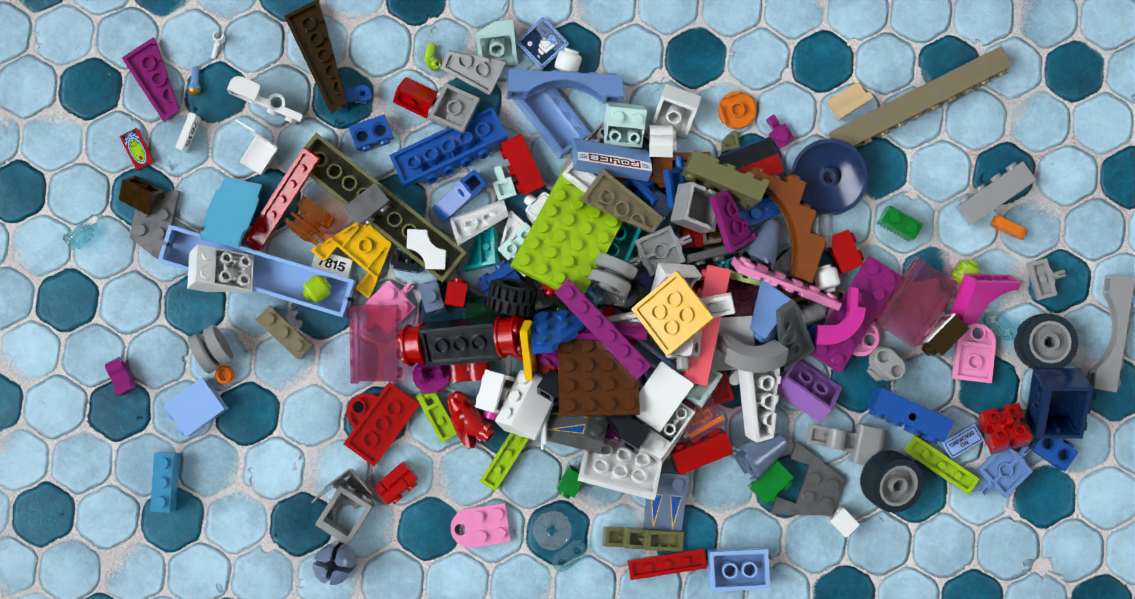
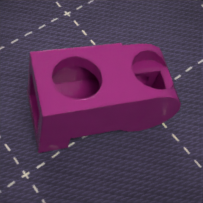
M121 357L105 364V369L115 387L116 396H123L138 388L129 368H127Z

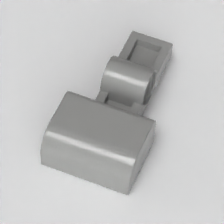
M808 424L805 442L851 452L849 462L865 465L872 456L883 451L887 430L856 424L855 433Z

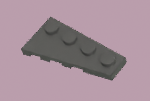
M793 299L776 310L778 342L789 349L786 364L780 367L784 372L816 350L797 303Z

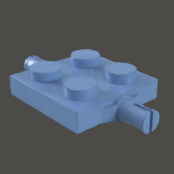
M1008 446L1006 451L989 456L977 468L986 481L979 489L981 494L985 496L993 488L1002 497L1006 498L1033 472L1024 459L1032 450L1025 446L1019 452H1016Z

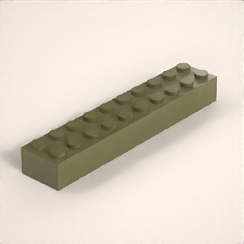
M316 132L305 146L321 158L310 177L345 205L375 182L392 203L385 213L377 214L374 217V222L370 225L424 268L425 262L422 256L416 251L407 249V229L428 230L431 243L439 249L446 250L445 270H426L445 284L467 257L468 253Z

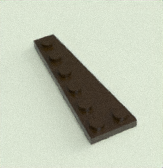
M315 0L284 17L332 114L348 106V101L319 1Z

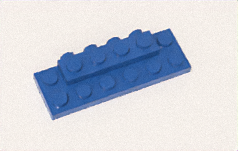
M492 106L473 115L464 134L448 127L389 156L404 188L423 181L424 184H432L438 180V177L444 174H453L456 168L470 166L475 159L487 158L490 152L493 151L491 147L508 140V136Z

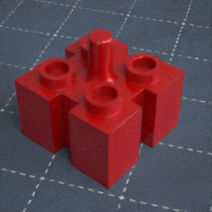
M1019 403L1004 406L1001 412L994 408L980 413L977 420L982 433H988L985 441L990 455L1006 451L1009 445L1013 449L1028 446L1033 439L1028 424L1022 425L1024 414Z

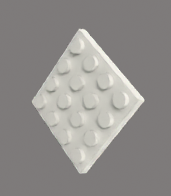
M605 438L601 454L584 451L577 481L655 500L662 464L643 450H640L638 455H636L627 448L618 445L617 441Z

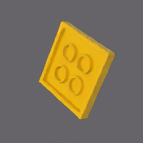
M675 271L631 308L666 356H670L715 319L679 271Z

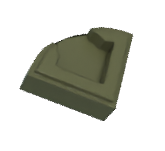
M737 130L730 132L724 138L721 144V153L740 148Z

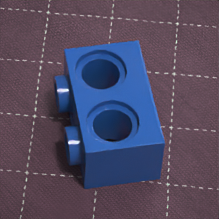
M385 114L348 126L355 148L358 151L367 152L373 149L372 146L378 144L384 146L391 143L390 140L394 139ZM380 127L386 128V132L382 136L376 134L377 129ZM362 133H366L368 135L367 140L359 142V136Z
M1034 437L1028 447L1058 470L1066 471L1079 453L1073 449L1075 446L1067 440L1062 441L1059 438H1048L1049 445L1045 448L1043 446L1045 438ZM1061 449L1065 452V456L1062 459L1059 457Z

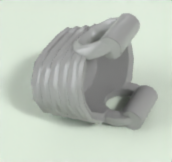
M877 347L869 355V366L866 371L875 381H896L904 376L906 365L901 359L902 357L892 347Z

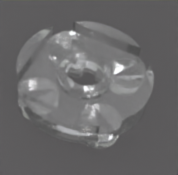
M546 511L535 520L533 536L542 548L557 550L569 541L571 525L568 518L562 513ZM551 525H555V529H558L553 536L549 535L550 533L546 531Z

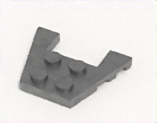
M795 442L790 459L808 465L795 503L778 497L774 501L770 513L832 516L845 479L801 444Z

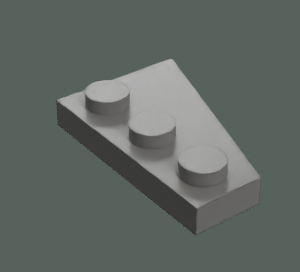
M450 50L447 52L440 68L482 92L491 95L508 61Z

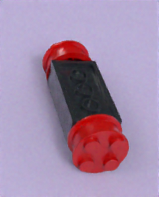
M515 314L511 318H504L500 315L420 323L419 326L415 327L406 324L402 328L401 334L398 335L402 362L409 367L414 366L416 363H422L426 367L500 361L507 358L508 355L522 357L519 331L525 321L524 317L516 316Z

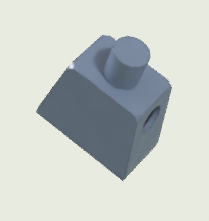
M438 278L419 284L418 288L423 305L430 319L449 313L447 306L444 304L445 300Z

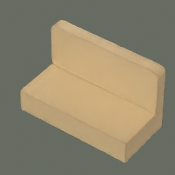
M856 82L829 99L827 105L839 121L874 97L870 91L866 93L860 83Z

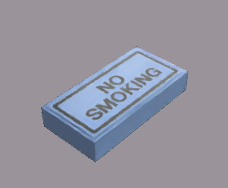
M972 423L948 437L945 442H940L949 459L952 460L984 441V438L975 423Z

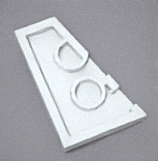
M500 200L449 218L457 245L459 246L505 219L509 214L504 200Z

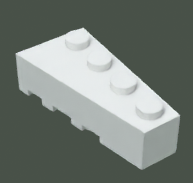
M780 368L759 373L738 369L745 436L756 443L774 438L777 415L775 413V406L779 399L777 389L778 384L781 382V376H779Z

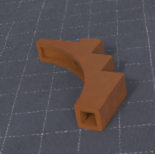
M759 168L747 170L754 174L753 178L762 181L763 178L770 181L765 193L778 206L786 221L792 246L788 278L799 279L804 282L803 284L813 283L827 239L822 238L821 234L810 231L816 211L810 209V205L800 203L806 182L796 175H790L781 180V177L777 175L769 176L764 173V170Z

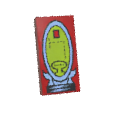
M135 128L119 136L137 171L155 163L139 129Z

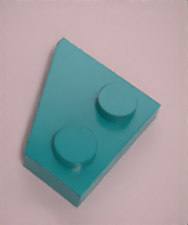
M489 227L474 236V242L469 250L471 255L467 265L464 264V271L469 272L499 265L497 228Z

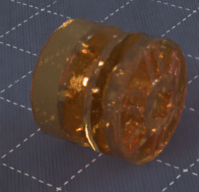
M303 195L296 204L302 211L299 215L291 211L290 214L296 220L293 222L286 217L284 222L287 223L291 231L304 241L317 246L319 241L313 235L316 233L323 238L324 235L319 230V227L322 226L329 230L336 219Z

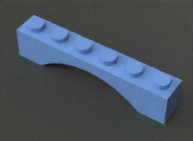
M520 68L508 69L507 99L526 100L543 90L569 88L584 92L602 104H606V102L621 103L623 98V75L615 73L598 74L596 72L587 74L577 71L568 73L558 70L548 72L539 69L529 71Z

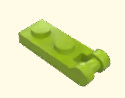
M420 393L416 395L441 443L457 435L451 418L437 393ZM432 398L435 403L428 406L426 401Z

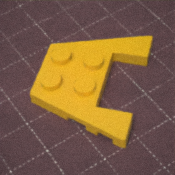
M356 222L320 245L315 246L311 251L325 262L335 249L339 247L368 272L355 288L369 299L392 243L371 225L361 227Z

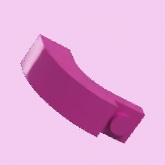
M850 287L848 289L847 312L840 323L836 325L815 326V345L829 346L838 344L850 338L859 329L866 312L865 307H858L862 300L859 288Z

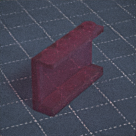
M921 257L913 258L873 321L911 347H917V345L920 346L926 337L924 334L934 326L937 314L943 312L947 305L945 302L949 296L952 297L957 290L956 285L958 284L956 280L948 278L925 263L926 261Z
M352 304L349 307L351 384H358L360 381H384L397 384L400 378H402L403 368L399 367L402 353L398 344V335L402 331V329H399V322L402 321V310H399V305Z

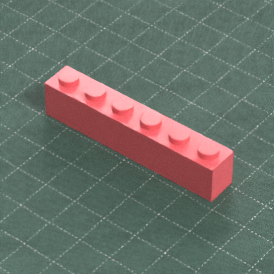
M707 265L706 269L701 271L702 277L700 281H703L702 288L697 290V296L704 298L725 294L731 270ZM721 316L714 317L715 319L703 328L699 358L689 359V370L680 371L681 375L696 385L707 386Z

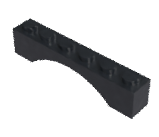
M550 368L537 386V394L552 403H559L558 370L554 371ZM602 416L612 426L620 445L638 455L650 436L651 429H649V426L642 421L634 420L632 416Z

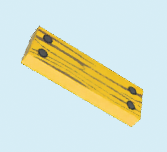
M525 320L519 331L524 375L526 380L533 381L537 371L536 355L532 354L531 349L533 328L532 321Z

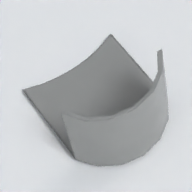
M348 469L326 485L311 503H314L333 487L337 490L342 483L352 484L360 494L364 493L370 496L373 491L353 469ZM343 493L341 494L354 509L360 505Z

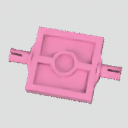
M388 280L361 306L371 318L363 328L369 332L375 325H378L389 334L416 308L407 296L415 286L412 285L407 290L412 284L409 281L403 289H400Z

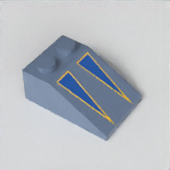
M660 472L655 500L645 498L643 529L682 532L687 474L680 475L679 473Z

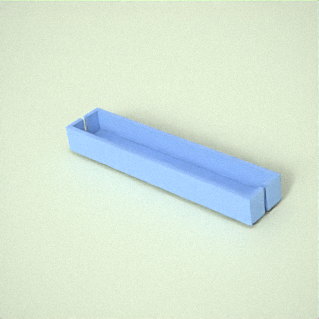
M172 225L168 226L164 241L173 245L172 248L162 245L157 262L188 271L189 253L198 244L254 255L253 291L343 318L347 317L351 304L348 298H353L357 281L242 246L237 248L201 240L199 233ZM315 275L321 277L324 275L332 287L330 289L331 294L319 303H314L312 300L308 302L302 293L305 290L303 283Z

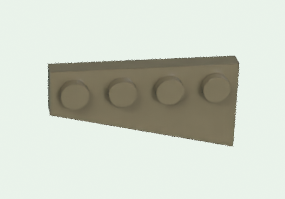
M604 169L600 171L578 200L650 234L654 232L664 218Z

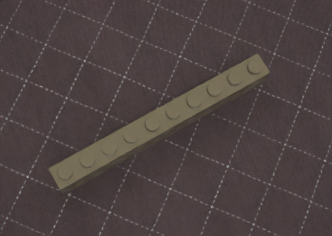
M1000 46L831 131L829 136L830 138L846 141L854 147L860 143L864 146L873 141L872 137L878 135L880 138L890 133V128L895 126L898 129L907 124L906 120L912 118L914 121L923 116L922 112L928 109L932 112L941 107L940 103L946 101L948 104L957 99L956 95L970 93L974 90L973 86L979 84L981 87L991 82V77L996 75L999 78L1007 74V69L1012 64L1003 47Z

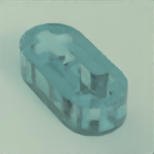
M989 311L983 316L985 326L991 329L1001 340L1010 341L1016 337V327L998 311ZM989 316H996L995 321L999 323V325H997L996 323H990L991 319ZM1001 327H1003L1004 329L1010 328L1009 333L1011 335L1004 336L1005 331Z

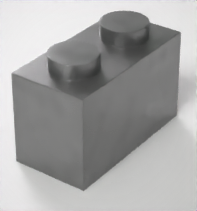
M374 182L348 203L345 209L359 226L365 225L367 227L374 222V217L377 214L385 213L390 208L389 205L392 202Z

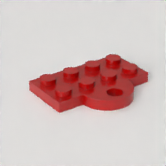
M388 382L379 396L365 393L354 397L347 408V418L351 426L354 427V430L343 444L375 467L418 409L420 403L391 382ZM357 401L362 402L364 405V410L360 413L354 410V404Z

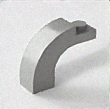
M725 331L718 335L717 349L726 355L725 363L734 368L759 373L773 371L786 364L789 349L775 339L761 346H749L739 342Z

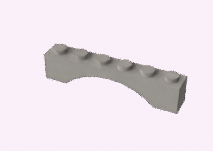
M1114 274L1105 276L1102 295L1110 310L1112 328L1109 344L1104 355L1089 372L1088 381L1095 390L1117 392L1121 385L1119 376L1120 370L1124 366L1122 358L1123 352L1127 347L1126 333L1130 329L1129 315L1133 310L1132 296L1135 293V278Z

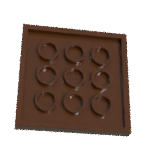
M572 339L568 343L562 342L558 345L560 418L640 415L639 380H636L600 340ZM628 340L637 349V340Z

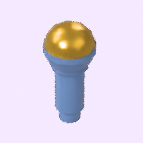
M193 66L191 71V82L188 86V92L191 95H198L201 92L199 67Z

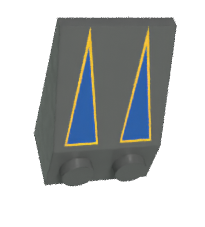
M553 406L547 425V441L601 454L608 422L602 416L560 418L559 406Z

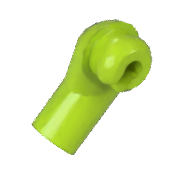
M427 43L424 62L429 69L437 71L441 67V62L434 55L436 45Z

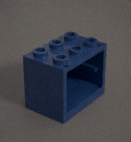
M1033 368L1025 420L1035 438L1083 439L1084 431L1087 430L1086 420L1087 415L1091 411L1090 400L1094 395V387L1080 368Z

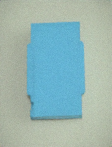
M225 177L220 189L215 191L204 217L205 224L204 231H201L200 234L201 240L239 248L259 203V197L263 190L262 184Z

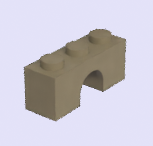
M268 306L255 319L296 359L302 360L315 346L302 333L294 329L286 321L287 319L273 306Z

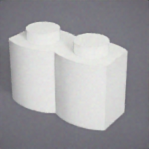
M650 125L649 157H673V152H677L676 130H673L672 125Z

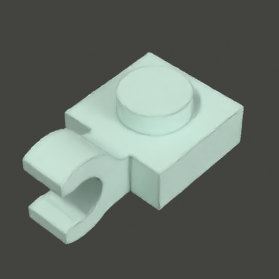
M495 167L494 170L498 181L493 182L498 201L516 196L511 177L505 178L502 167Z

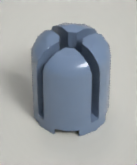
M341 541L330 543L315 555L314 559L317 561L313 563V571L317 579L324 584L329 580L330 585L340 584L354 572L357 566L355 551L351 548L350 544L347 546Z

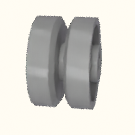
M598 253L595 265L599 269H592L588 280L602 289L627 296L631 285L626 280H634L638 269L616 257Z
M212 324L203 329V335L195 333L188 337L189 347L195 359L206 373L210 374L219 369V363L225 366L234 361L232 350L216 325Z

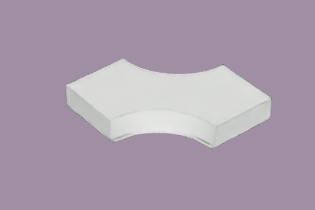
M407 229V249L416 251L422 256L425 262V269L445 270L446 250L439 249L431 243L428 230Z

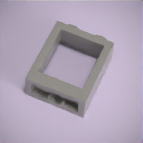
M342 483L315 525L348 546L376 503L372 501L373 499L369 495L357 492L356 487L352 484ZM342 493L365 508L351 532L327 518Z

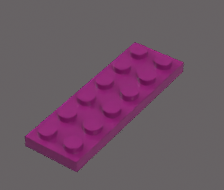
M871 256L867 257L863 263L864 265L861 266L840 299L842 305L839 311L834 309L824 324L836 325L844 319L847 312L848 289L855 287L859 288V293L862 294L861 304H858V307L866 308L861 326L854 335L838 344L817 346L814 340L813 344L816 350L809 354L838 373H841L902 277Z

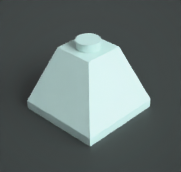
M513 20L495 21L476 33L479 56L508 61L506 66L518 64Z

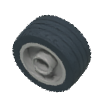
M1051 313L1037 314L1023 321L1016 330L1014 349L1020 361L1029 368H1063L1076 355L1078 336L1076 330L1067 319Z
M893 450L881 451L872 456L863 467L860 477V486L865 497L878 508L891 513L903 512L912 507L919 499L924 486L921 468L909 457Z

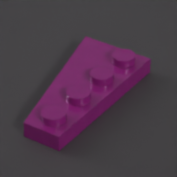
M154 37L122 57L126 66L164 122L181 112Z

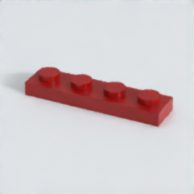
M704 548L627 560L630 580L707 568Z

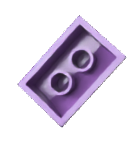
M802 359L787 371L782 372L777 393L820 423L833 410L842 387Z

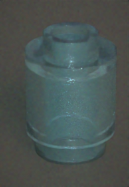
M80 223L67 234L64 240L72 250L81 249L94 238L93 233L95 231L89 224Z

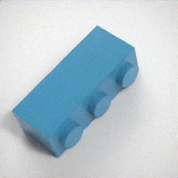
M154 453L150 512L170 513L176 511L180 453Z

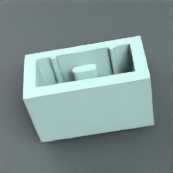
M606 102L604 143L642 148L647 115L645 106Z

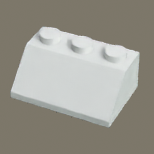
M520 370L495 419V422L504 431L537 440L554 403L537 394V386L543 378L535 374L533 381L526 380L524 371Z

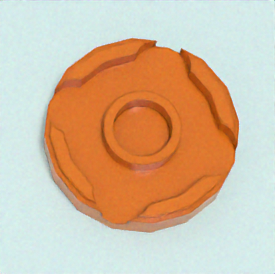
M734 91L725 95L718 107V115L721 122L728 128L735 130L743 129L750 125L756 114L754 100L751 96L741 91Z

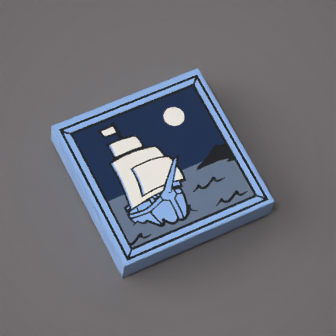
M541 17L516 41L521 50L541 70L557 57L560 50H564L569 45L564 37L544 17Z

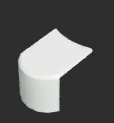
M236 119L237 123L255 135L240 163L263 175L276 155L278 147L259 132Z

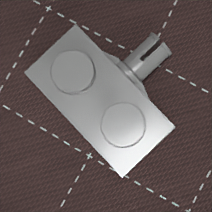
M1047 258L1026 263L1036 300L1056 296L1055 280L1066 277V274L1058 275L1065 273L1064 269L1053 272L1049 267Z

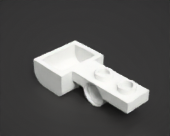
M241 76L231 79L227 88L229 94L267 109V113L275 117L278 114L284 116L285 121L291 124L301 123L303 114L286 108L285 99L282 95L275 93L266 99L260 96L261 88L258 83ZM278 98L282 101V105L279 108H274L271 105V101Z

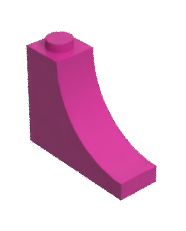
M965 273L950 314L955 313L966 325L977 324L982 312L994 299L1006 292L1019 290L1021 283L1010 275Z

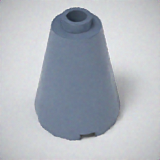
M776 219L767 220L755 233L757 238L747 243L739 251L738 258L741 256L746 257L754 265L757 266L758 263L763 264L769 268L768 271L773 272L783 233L781 222Z
M775 433L774 438L758 443L752 441L737 446L733 449V452L737 451L734 457L744 474L749 473L752 476L749 479L755 482L788 449L789 442L785 435Z

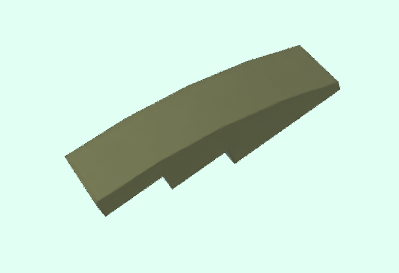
M604 526L602 546L683 552L684 532Z

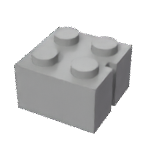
M694 182L678 184L670 222L700 234L715 232L717 220L710 197L718 192L706 189V187Z

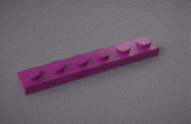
M568 279L554 292L636 380L652 366L571 279Z

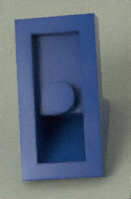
M626 179L624 186L652 209L655 208L659 201V198L652 192L655 182Z

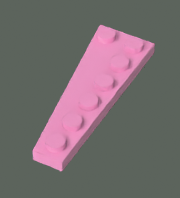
M741 256L740 259L733 257L731 261L732 266L738 273L759 281L762 277V280L769 285L776 287L777 284H780L781 288L790 293L798 291L797 294L801 297L838 311L842 305L835 294L830 292L824 294L816 286L810 285L807 287L803 285L804 282L799 279L792 278L790 280L785 278L786 275L782 272L775 271L773 273L768 271L769 268L760 263L756 266L746 257Z

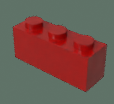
M522 134L502 142V149L499 151L504 160L508 159L510 166L507 168L511 176H516L518 183L515 185L519 194L524 193L526 197L529 194L545 189L546 185Z
M712 428L704 435H696L687 442L676 443L670 453V457L675 471L682 475L731 455L733 450L727 432L721 428Z

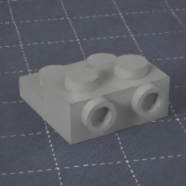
M445 83L443 88L441 87L438 90L437 100L428 111L429 118L432 122L464 134L480 102V98Z

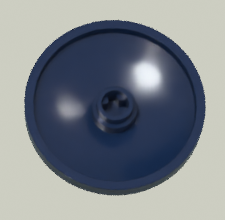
M835 138L820 139L807 145L798 154L791 169V175L799 176L802 181L806 182L800 203L810 205V209L815 210L820 215H838L852 209L865 194L869 180L867 163L860 151L850 143Z

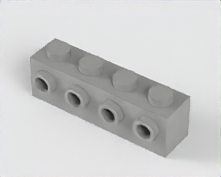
M1023 161L1018 164L1013 162L1005 168L1007 170L1001 175L999 172L991 177V182L988 185L983 183L974 189L975 194L972 196L967 194L959 200L960 204L956 206V209L968 226L976 223L1036 181V178Z

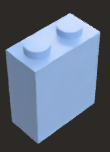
M201 378L164 405L167 409L165 412L168 417L176 421L178 431L182 435H186V437L192 436L229 409L207 378Z

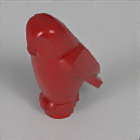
M455 391L448 397V408L452 416L451 422L464 446L468 449L475 448L476 438L486 443L495 433V430L492 428L493 425L486 422L480 411L468 402L467 396L461 391Z

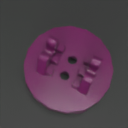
M418 363L414 368L413 381L416 387L424 394L437 393L447 388L450 384L451 371L448 365L426 367V365Z

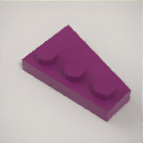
M728 190L721 191L710 197L727 253L734 252L757 238L754 232L751 233L747 226L749 224L746 219H742L738 213L739 208Z

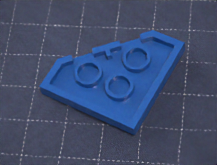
M571 310L534 313L532 354L552 353L558 349L559 344L562 342L568 343L578 336L580 330L588 328Z

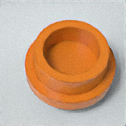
M220 366L215 372V379L222 385L230 384L234 380V370L229 366Z

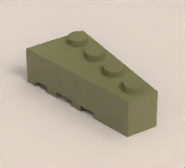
M697 150L690 154L681 173L687 181L698 183L706 187V189H711L718 193L728 190L737 206L743 210H749L761 201L770 182L769 180L763 178L762 181L753 178L754 174L748 171L740 173L736 170V166L731 164L721 165L719 164V159Z

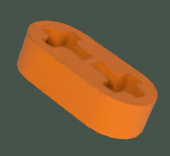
M994 216L990 224L991 227L1019 240H1024L1027 229L999 216Z

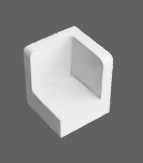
M841 506L833 512L832 516L827 518V521L835 526L844 537H848L860 525Z

